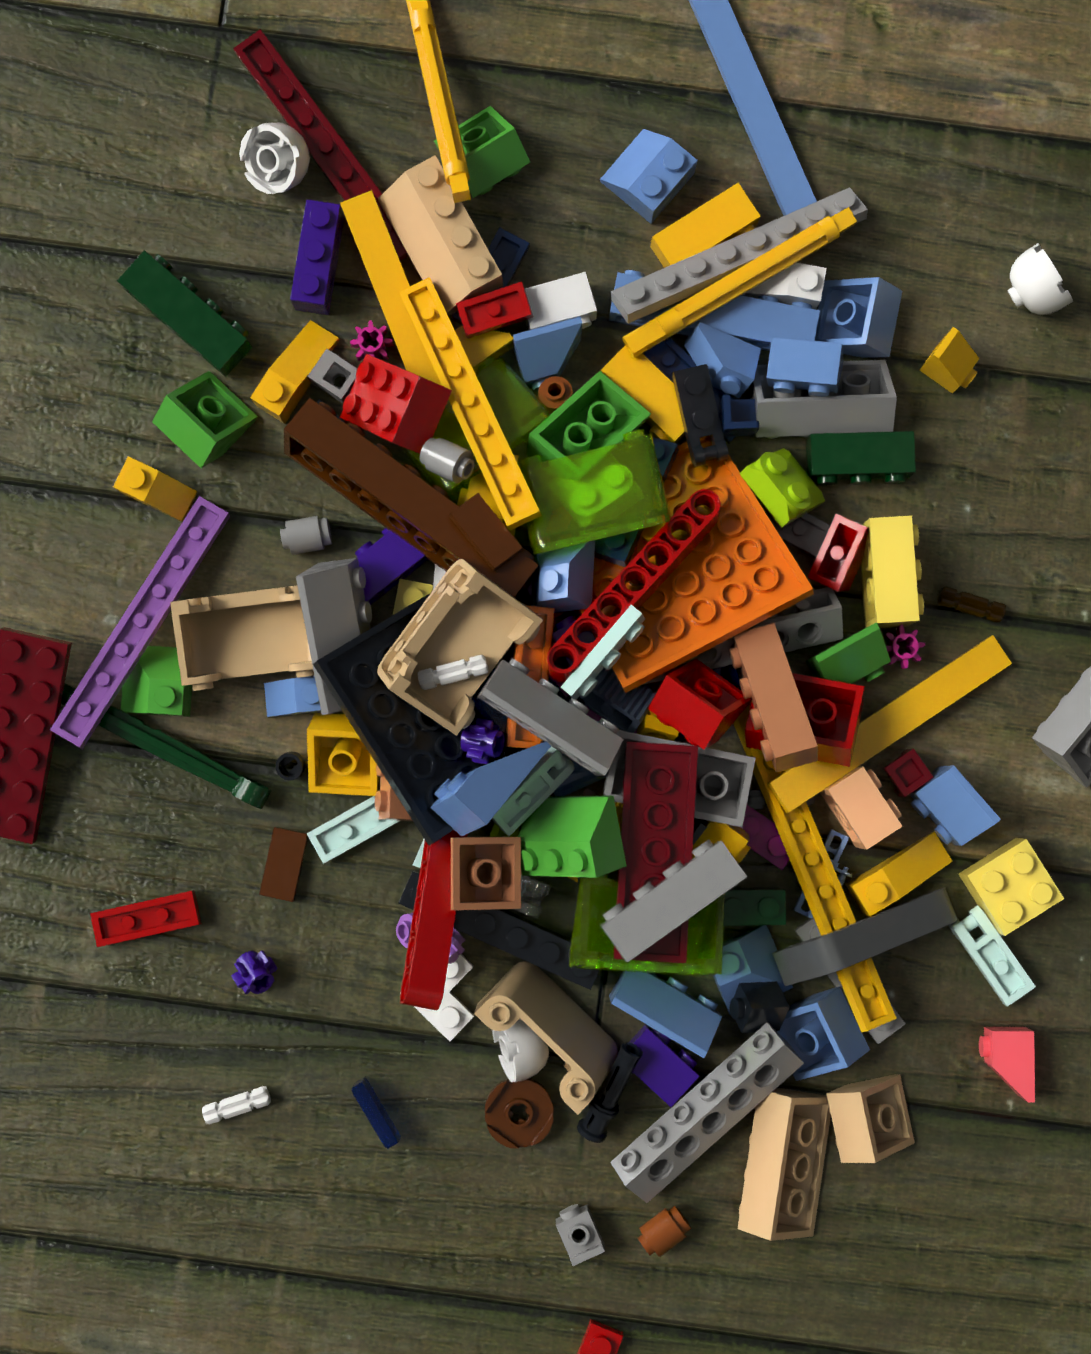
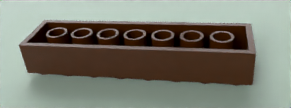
M311 398L307 400L284 428V454L420 551L447 572L457 560L464 559L517 600L520 599L531 584L538 568V564L534 562L535 558L530 552L522 548L520 553L493 572L449 518L450 513L459 506L449 500L450 496L444 489L437 485L430 486L421 479L420 473L408 464L403 466L393 459V454L385 446L379 443L374 445L364 438L365 434L359 427L352 423L345 424L338 419L335 411L329 405L323 402L318 404Z

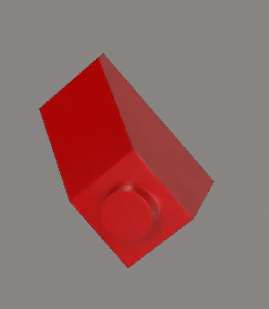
M836 513L808 578L838 592L849 591L863 561L869 528Z

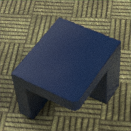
M723 395L719 403L723 436H755L759 430V421H756L755 399L730 400V395Z

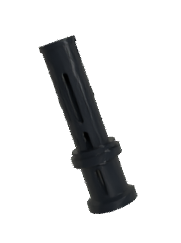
M630 1042L621 1045L620 1051L600 1092L596 1093L588 1104L589 1110L585 1118L579 1120L577 1130L585 1139L595 1143L605 1141L608 1134L606 1129L611 1119H615L619 1113V1099L643 1055L642 1050L637 1045Z

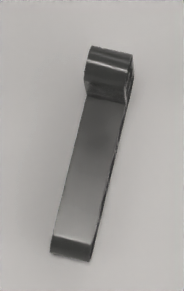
M944 887L831 933L796 943L772 954L785 986L842 970L958 921V918Z

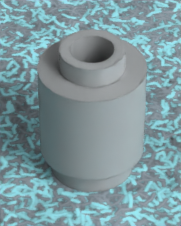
M430 438L421 449L420 462L425 465V468L447 480L460 483L463 479L469 478L473 472L474 460L472 452L448 440Z
M318 516L285 521L286 528L280 529L283 549H290L292 555L325 549L324 546L332 544L327 517L319 519Z

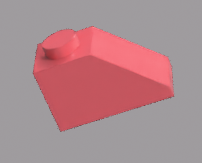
M984 1027V1036L979 1037V1053L981 1057H984V1062L1019 1097L1027 1102H1035L1034 1031L1027 1027Z

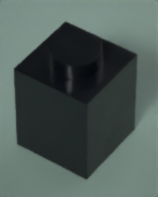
M775 981L739 983L736 993L730 1001L729 1008L730 1014L736 1020L741 1033H755L767 1022L776 1031H780L790 1006L779 984Z

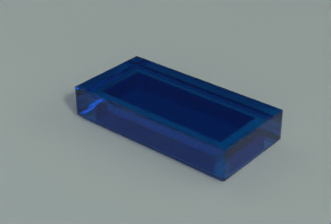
M365 1076L354 1083L351 1091L384 1147L389 1149L399 1142L401 1135Z

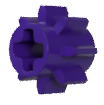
M477 718L476 725L470 724L465 728L461 735V748L464 752H467L466 757L472 758V762L488 764L490 757H499L505 742L503 732L498 730L499 725H493V720Z
M263 950L259 953L248 951L237 959L234 965L238 972L232 974L231 977L237 987L242 988L245 994H248L250 991L254 994H260L272 986L274 977L271 973L275 972L278 968L271 957H267Z

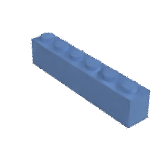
M626 270L625 273L617 272L614 290L645 277V274L634 270ZM744 293L679 331L677 334L689 336L700 321L757 346L761 350L770 351L772 337L814 341L820 310L812 309V305L805 302H793L792 305L779 303V300L772 296L762 295L757 299L747 297ZM688 298L629 323V325L640 327ZM612 302L609 321L628 324Z

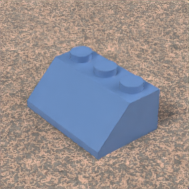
M630 960L609 994L611 1004L700 1057L705 1058L722 1018L721 1014L716 1011L718 1004L701 994L697 999L685 993L688 987L671 976L668 981L663 980L655 975L658 969L648 962L638 961L636 964Z

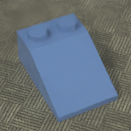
M545 741L476 768L465 775L460 772L452 780L447 779L437 789L434 795L438 799L430 808L460 836H464L487 825L549 750L551 745Z

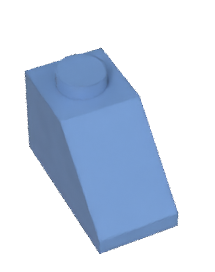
M699 321L686 339L685 348L696 366L707 364L712 387L740 398L754 381L761 348Z
M315 676L264 683L267 717L321 713Z

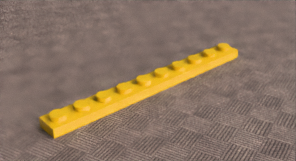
M750 702L733 724L746 756L756 758L753 773L822 936L853 924L856 920L807 802L786 813L767 785L787 770L776 773L773 762L765 761L762 750L746 747L745 726L751 706ZM872 958L836 971L861 1033L897 1019Z

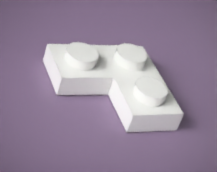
M462 954L459 955L454 963H448L444 993L439 1009L436 1011L414 1006L449 1041L474 1017V1014L451 992L456 984L474 966Z

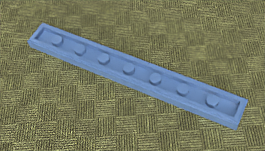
M689 0L783 216L817 202L729 1Z

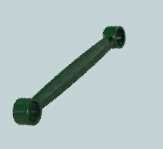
M66 683L61 702L64 706L76 689ZM110 705L98 724L100 727L153 755L231 792L233 796L256 808L263 809L272 792L271 789L257 781L239 775L161 730H155L147 726L144 721Z

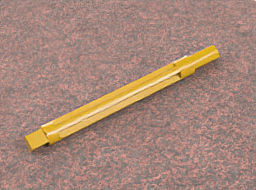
M406 0L445 180L451 186L454 203L471 200L468 186L470 175L430 0Z
M847 207L832 217L827 216L626 334L622 337V340L633 358L639 356L840 237V233L857 223L852 211Z

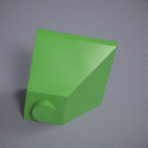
M147 647L122 686V711L133 714L190 717L192 685L182 686L176 647Z

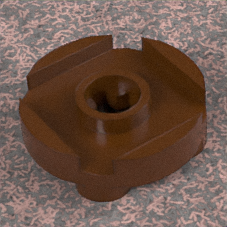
M532 1078L518 1082H511L509 1079L498 1083L489 1093L485 1103V1120L489 1133L497 1142L509 1148L533 1146L541 1142L547 1136L553 1124V1102L549 1092L542 1084ZM521 1103L526 1105L525 1112L529 1115L528 1118L525 1120L520 1117L517 1121L511 1118L513 1116V1111L510 1109L511 1106H519Z

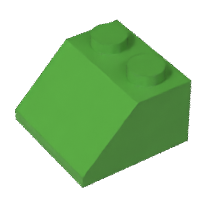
M491 106L458 125L470 175L468 186L470 195L473 198L489 192L493 185L506 177L518 174L522 167L530 163L515 128ZM436 139V140H434V143H435L437 149L439 150V148H438V143H437V139Z
M208 371L167 394L152 423L202 469L221 457L256 421L258 416L217 377Z
M876 622L805 662L814 677L852 684L862 677L869 682L885 673L882 666L888 664L891 660L881 630Z

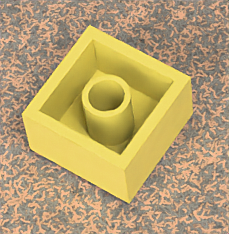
M1024 838L1013 839L959 873L960 878L977 905L986 914L997 932L1004 936L1064 899L1032 846Z

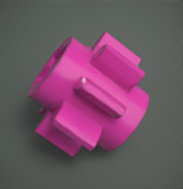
M369 320L368 327L363 329L355 327L358 338L351 340L350 345L353 348H360L356 354L358 361L363 360L366 354L378 359L381 357L386 360L389 359L386 347L394 346V343L390 338H383L388 332L385 325L377 329L374 327L372 320ZM367 339L371 341L377 339L379 345L376 348L371 345L367 347L365 341Z
M901 625L896 629L897 636L891 633L884 634V638L889 641L886 648L891 662L888 665L900 661L901 668L906 669L909 665L908 659L915 662L921 661V657L917 652L919 648L925 646V643H918L915 638L918 633L917 629L910 633H905L904 627ZM905 640L908 643L905 647L908 652L899 654L897 651L900 646L896 642L899 643Z

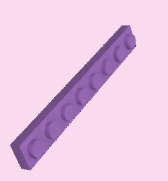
M198 497L50 729L52 732L79 748H84L171 611L170 602L178 600L230 518L228 512L204 498Z

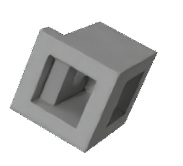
M326 349L307 377L314 386L319 387L341 403H344L355 382L357 368L329 349ZM337 377H345L346 381L343 386L337 387L334 385Z
M574 1204L559 1212L560 1217L556 1218V1227L568 1252L572 1266L605 1252L603 1239L588 1205L579 1207L578 1204ZM576 1229H582L586 1234L577 1240L572 1236V1233Z

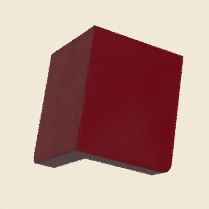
M914 748L901 752L902 755L883 768L897 788L894 792L898 797H906L933 778V775Z

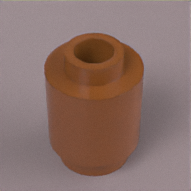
M552 376L545 379L538 390L541 408L546 417H549L573 395L572 386L569 381L560 376Z
M674 1205L669 1210L664 1208L639 1228L642 1235L638 1237V1240L650 1256L656 1253L661 1257L687 1237L685 1233L692 1228L680 1210Z

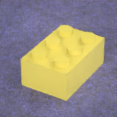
M912 516L869 518L862 524L869 528L864 557L861 563L865 628L876 622L879 628H894L901 625L907 627L920 621L919 615L924 613L923 595L918 594L917 580H921L922 575L921 562L919 559H915L914 546H917L919 543L918 526L913 525Z

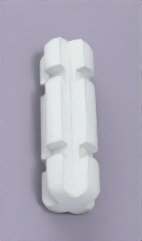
M483 655L470 657V661L462 659L436 666V670L431 668L418 672L420 687L423 690L437 687V684L443 686L469 679L470 675L476 677L487 674L488 664L486 658Z
M262 1086L253 1089L251 1093L247 1091L223 1099L219 1104L217 1102L207 1104L202 1108L203 1118L206 1124L210 1125L222 1120V1117L228 1119L252 1111L253 1107L258 1109L267 1106L271 1102L270 1094L267 1087Z

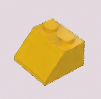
M315 713L307 728L309 792L376 796L380 784V776L376 772L377 764L345 714L331 713L322 715V713Z

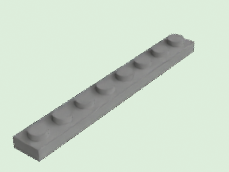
M849 187L611 291V300L629 324L698 293L827 216L832 217L849 207L858 223L867 219L868 209Z

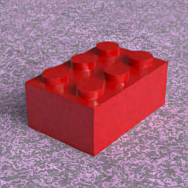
M366 354L363 362L357 368L355 382L350 394L344 400L340 418L389 442L420 454L425 442L433 438L452 390Z
M792 673L818 745V761L850 767L863 708L865 686ZM751 701L750 710H751V709H754V706H753L752 701ZM749 710L745 726L746 747L762 750L760 741L765 739L761 729H754Z

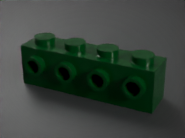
M144 250L120 276L117 282L208 363L227 377L252 348V345L246 338L249 332L237 321L233 320L229 324L222 318L221 315L224 311L210 298L205 302L195 294L198 288L186 277L182 276L178 280L171 274L170 271L173 267L163 257L156 254L153 258Z

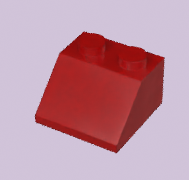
M695 659L666 675L648 709L657 715V719L661 723L673 727L683 734L691 745L705 750L720 740L749 705L751 698L745 700L740 689L701 661Z

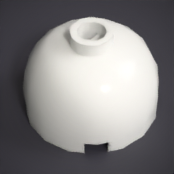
M263 123L248 130L241 141L240 161L245 160V166L248 170L244 174L256 189L266 194L288 191L301 183L308 171L310 161L308 146L304 138L291 126L284 123Z
M1039 243L1026 250L1015 260L1010 271V280L1013 287L1007 291L1017 308L1024 304L1031 313L1045 315L1061 310L1073 302L1069 291H1064L1061 286L1063 281L1046 252L1043 249L1041 250Z
M521 1019L507 1030H492L494 1043L499 1041L502 1055H498L500 1063L511 1082L527 1080L535 1076L546 1065L549 1058L548 1045Z

